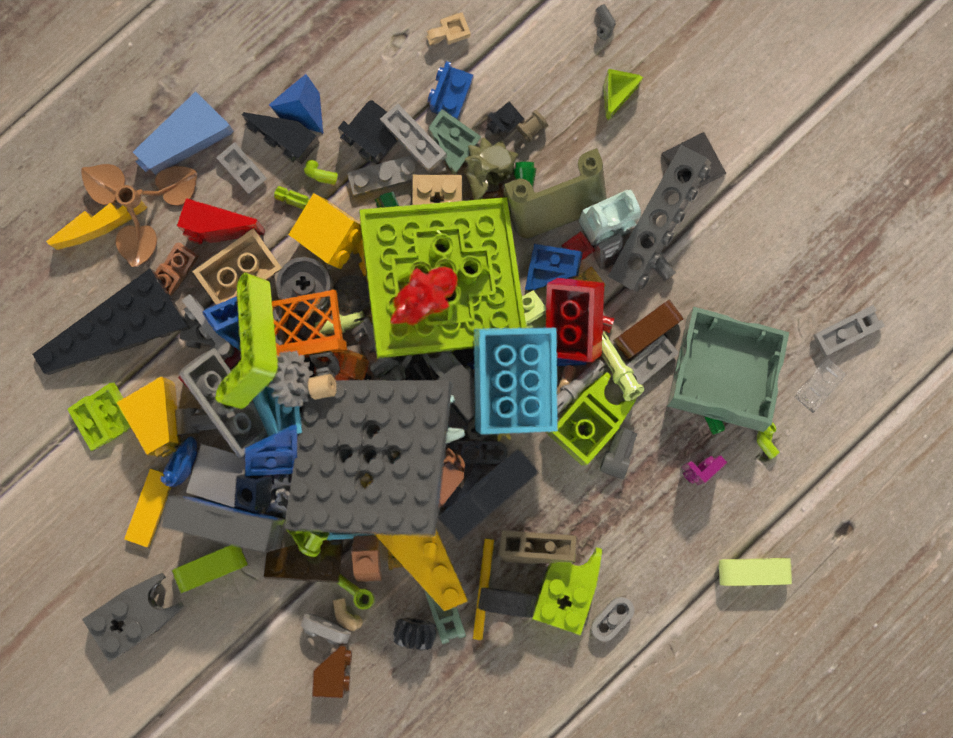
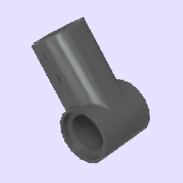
M186 408L175 410L177 435L200 433L199 431L218 429L204 409Z
M621 427L616 431L610 448L603 457L600 472L622 480L624 479L630 464L629 457L637 433Z

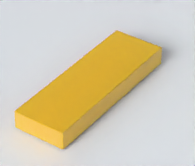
M155 469L149 470L124 540L144 547H150L171 487L161 482V476L164 477L163 472Z

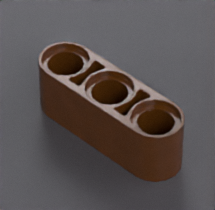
M669 299L613 341L626 359L629 360L684 318Z

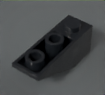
M247 112L242 113V117L246 122L244 125L254 134L259 132L265 136L263 140L272 148L278 146L284 151L282 153L283 156L292 163L296 160L302 165L320 143L317 136L298 121Z

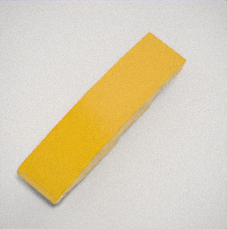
M141 200L140 204L133 208V211L137 216L148 207ZM109 203L94 216L84 211L46 242L56 250L82 244L129 222L132 217L127 212L125 206L122 205L117 209L113 204Z

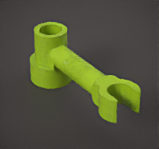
M340 574V581L337 584L354 596L355 606L362 610L371 608L375 602L373 592L368 589H360ZM364 595H368L369 602L367 604L363 602Z

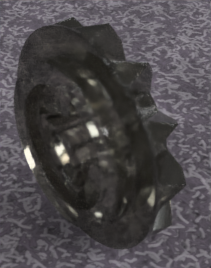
M348 275L342 277L333 287V290L337 292L339 310L344 313H358L363 311L368 303H370L368 283L359 276ZM355 288V293L360 299L353 298L349 302V297L343 291L351 292Z

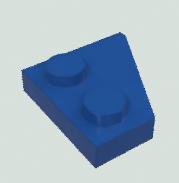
M534 244L525 290L533 291L546 287L547 283L556 278L573 279L578 277L583 253L581 251Z
M292 425L246 447L245 475L292 474L294 460L297 458V425Z

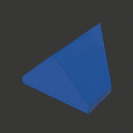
M305 74L272 101L269 106L278 118L298 121L308 130L324 134L320 92L308 75Z
M237 296L203 310L202 314L215 333L241 351Z

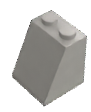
M201 444L186 492L234 508L244 509L235 506L234 500L236 476L245 473V456L238 458L235 453Z

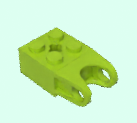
M608 372L600 376L578 395V399L571 403L558 417L557 431L545 432L581 466L588 465L616 433L636 401L635 398L630 401L624 400L618 405H613L606 400L604 390L611 377ZM584 425V432L586 434L580 435L578 426Z
M596 547L589 560L580 566L573 565L571 562L549 563L535 602L532 619L581 635L597 586L602 548ZM564 595H567V600L570 601L569 604L565 605L564 608H560V604L557 603L558 598L563 599Z

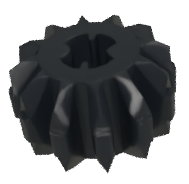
M408 617L398 619L394 627L393 642L406 649L429 650L436 640V626L430 621Z

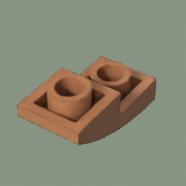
M180 242L175 243L166 261L160 264L155 271L170 296L185 279L199 255Z

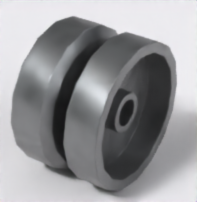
M307 257L295 258L284 264L278 273L276 281L277 292L281 299L334 290L333 280L324 265L315 259ZM305 284H309L310 287L306 286V290L303 291L302 287ZM330 297L322 298L317 308L321 311L326 309L330 304ZM300 302L294 309V312L305 314L310 306Z

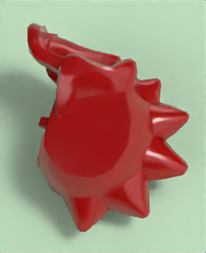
M437 267L430 270L428 274H425L420 269H415L410 275L409 284L393 300L395 311L390 322L392 324L407 323L414 326L432 313H440L447 310L449 303L446 301V297H451L457 286V276L454 271L448 267Z

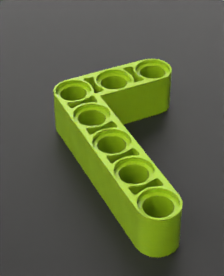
M243 273L237 283L242 360L222 380L216 391V401L218 403L238 409L245 408L275 377L278 367L270 282L249 273Z

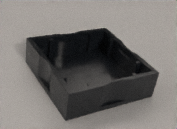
M518 448L438 518L459 542L535 477L539 471Z

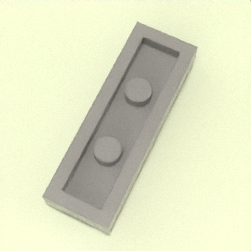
M399 104L395 105L380 118L381 123L429 173L447 158V153Z

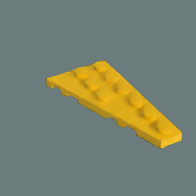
M373 480L369 481L367 486L372 484ZM436 530V537L374 534L444 611L468 601L438 530Z

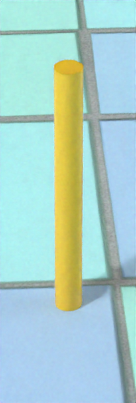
M484 539L473 639L483 640L486 611L478 609L481 588H489L494 547L493 539Z

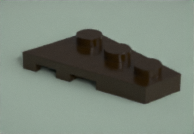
M344 539L324 540L320 546V553L316 557H310L302 553L297 544L267 552L263 577L274 580L339 583Z

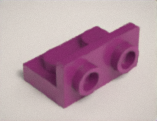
M721 455L715 458L712 456L707 457L698 466L690 461L681 467L684 470L682 474L692 485L694 483L701 485L706 483L728 462Z

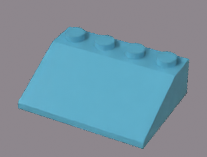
M556 328L474 329L475 430L480 434L557 431Z

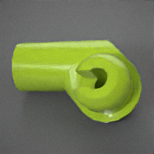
M306 161L304 173L318 182L336 184L337 173L318 169L319 164L317 161Z
M773 422L764 432L758 431L756 440L759 447L770 460L780 453L772 443L773 434L776 432V426Z

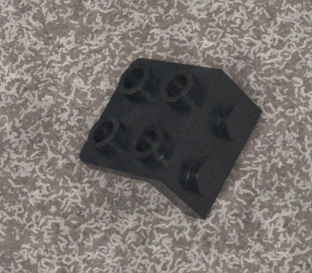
M372 100L365 104L349 124L343 121L338 126L340 140L348 147H355L359 151L358 154L367 162L372 161L375 164H379L398 142L380 121V118L387 111Z

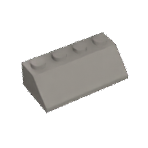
M213 348L183 367L179 375L235 454L240 458L245 454L246 447L259 442L267 435V432L252 401L243 409L224 405L216 401L217 388L231 371L216 349Z

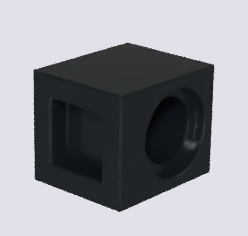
M245 473L236 476L234 505L242 507L246 512L250 513L259 512L260 509L271 504L272 476H246Z

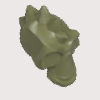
M482 138L480 148L472 145L468 146L471 156L465 158L469 166L464 170V173L469 181L473 200H481L483 194L487 191L488 185L495 184L496 186L499 182L511 177L518 153L508 151L503 140L492 145L487 139Z

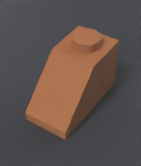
M450 448L445 450L439 507L446 502L464 479L465 463L461 456L455 455Z
M375 535L354 536L352 562L356 581H382L379 539Z

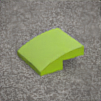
M115 382L107 384L91 396H85L67 409L91 451L100 448L132 429L117 404L118 401L123 399V396Z

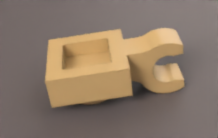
M463 12L440 19L441 27L427 31V40L430 46L441 42L445 38L449 45L471 36Z

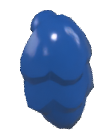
M192 436L184 440L169 459L163 472L164 477L161 476V482L166 484V486L176 487L190 476L191 467L197 456V441Z

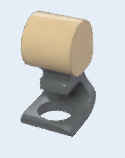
M332 351L309 355L310 360L317 368V377H312L308 380L311 397L315 400L335 396L337 385L334 378L340 371L338 359ZM328 357L330 360L320 361L317 358Z

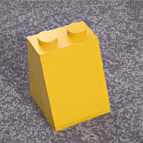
M159 377L117 402L147 455L157 457L162 455L164 458L176 451L175 447L180 445L181 442L180 435H177L175 410L178 409L176 387L173 381Z

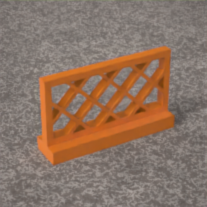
M336 290L272 301L273 310L279 306L286 310V313L279 322L273 318L276 325L274 329L275 336L280 329L289 335V338L283 345L276 343L277 356H280L282 352L297 351L298 355H304V358H309V355L332 351L333 353L347 351L346 341L342 337ZM330 297L331 307L325 314L317 308V305L322 298ZM300 302L310 306L303 318L293 312ZM314 310L323 316L316 328L306 322ZM290 315L300 321L293 332H290L283 326ZM327 320L334 325V336L326 337L320 332ZM303 325L313 331L306 341H302L296 336Z

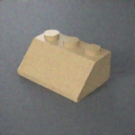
M253 228L192 272L217 305L237 296V283L243 273H249L267 280L279 272L282 267Z

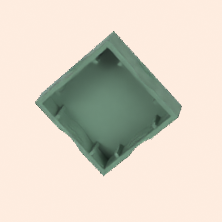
M693 307L686 319L667 406L764 432L773 421L778 395V377L784 364L789 332L757 323L741 322L727 315Z

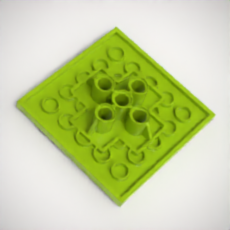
M507 197L359 209L377 358L474 348V329L527 328ZM443 245L447 252H439L435 246ZM470 266L476 273L468 274L464 271V267ZM437 267H448L454 271L457 276V286L452 294L454 300L447 301L449 303L447 310L440 313H432L414 326L407 323L392 324L390 322L395 311L393 300L409 284L410 275L415 269H420L425 274H428L430 270Z

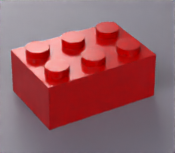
M556 278L547 283L546 328H556L557 358L593 362L602 355L604 282Z

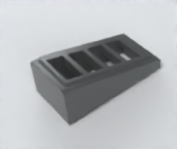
M621 234L598 243L593 256L600 269L604 270L615 264L623 249Z

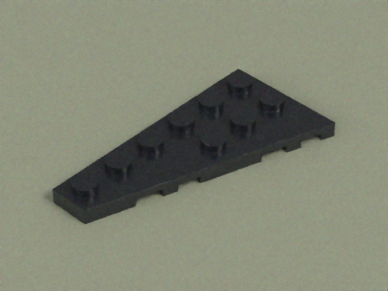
M149 268L32 355L43 373L51 375L75 367L76 364L93 361L107 354L112 355L145 344L147 341L159 337L170 336L171 333L180 330L191 329L155 271Z

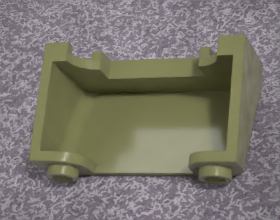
M597 148L580 156L577 164L580 176L535 193L530 182L524 179H517L504 184L503 198L507 197L510 218L519 236L526 239L533 238L579 220L584 209L607 199L603 162Z

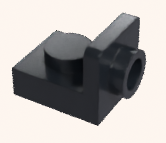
M509 101L494 114L491 112L487 115V127L493 135L496 136L498 134L504 139L517 128L519 123L522 124L525 119Z

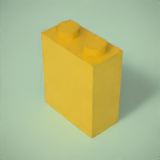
M313 193L288 234L327 264L339 269L349 260L354 247L362 239L360 222Z

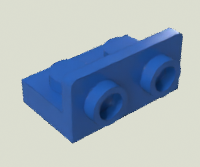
M446 61L444 68L440 67L437 72L436 81H438L436 89H431L427 102L430 103V112L439 114L442 109L458 120L474 75L451 67V62Z

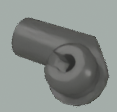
M602 4L595 10L601 19L596 33L600 39L606 40L612 36L616 21L607 6Z

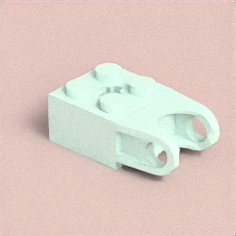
M625 190L584 209L579 218V223L592 246L598 245V243L617 234L625 236L631 233L641 217V210L632 190Z

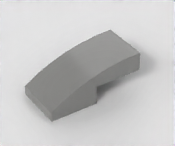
M235 142L216 157L248 194L267 179Z

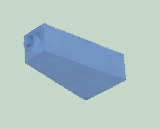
M195 91L133 151L139 158L135 162L145 172L150 169L157 175L162 170L172 167L230 136L234 131L230 124Z

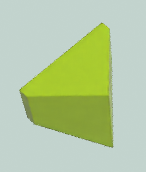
M608 69L603 83L605 117L608 120L613 117L641 85L643 80L641 75Z

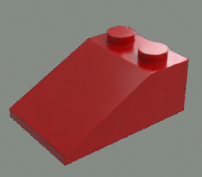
M188 198L185 199L177 223V227L183 232L182 235L188 237L189 241L201 245L203 241L216 243L239 239L253 228L258 235L265 233V229L258 219Z

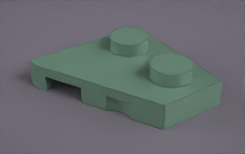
M442 109L427 130L431 138L447 153V158L444 160L454 175H456L465 162V158L470 155L468 146H476L482 137Z

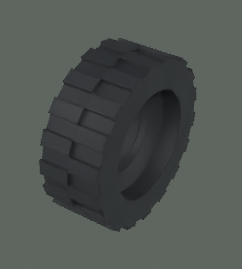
M483 587L480 591L478 609L502 615L532 618L536 596Z

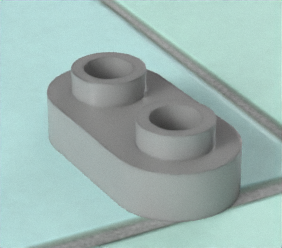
M625 597L614 598L592 621L591 631L593 635L600 641H609L614 638L633 617L634 606L632 602ZM618 605L625 607V611L622 614L616 612ZM602 623L608 625V629L605 632L599 630V626Z
M305 614L301 622V626L306 634L327 638L329 643L336 646L347 643L351 635V631H348L340 624L314 614Z

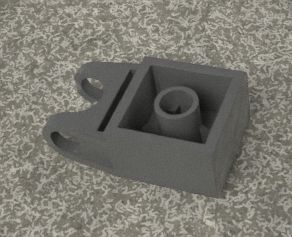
M450 351L440 352L441 355L435 359L430 358L427 353H423L422 360L437 381H450L452 383L451 395L454 396L455 402H452L451 406L468 424L475 418V373L467 364L463 367Z
M164 573L153 576L123 591L82 619L109 662L119 658L159 631L185 607L182 602L169 608H163L156 604L154 591L166 578ZM118 621L124 622L123 629L119 628Z

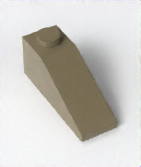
M502 531L499 556L504 562L512 563L575 562L577 536Z

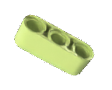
M791 558L719 560L720 585L792 584Z

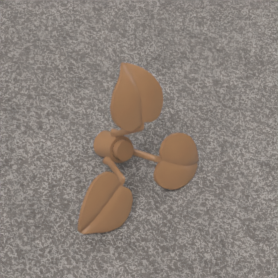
M100 164L81 169L84 186L93 200L103 205L112 204L117 200L130 213L135 227L127 225L117 233L116 247L122 257L132 267L145 263L152 256L157 246V235L154 229L148 225L140 227V223L133 211V208L140 204L141 196H160L163 194V198L168 204L175 206L183 205L186 198H192L198 177L197 172L191 168L183 166L169 167L162 170L155 178V184L160 189L159 191H143L141 189L136 191L131 186L125 185V176L121 169L115 165Z

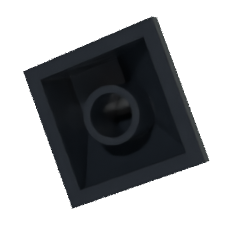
M705 132L661 153L668 167L680 145L708 158L711 162L710 173L705 180H701L697 189L726 174ZM684 172L681 175L680 181L683 183L688 182L692 176L691 172Z

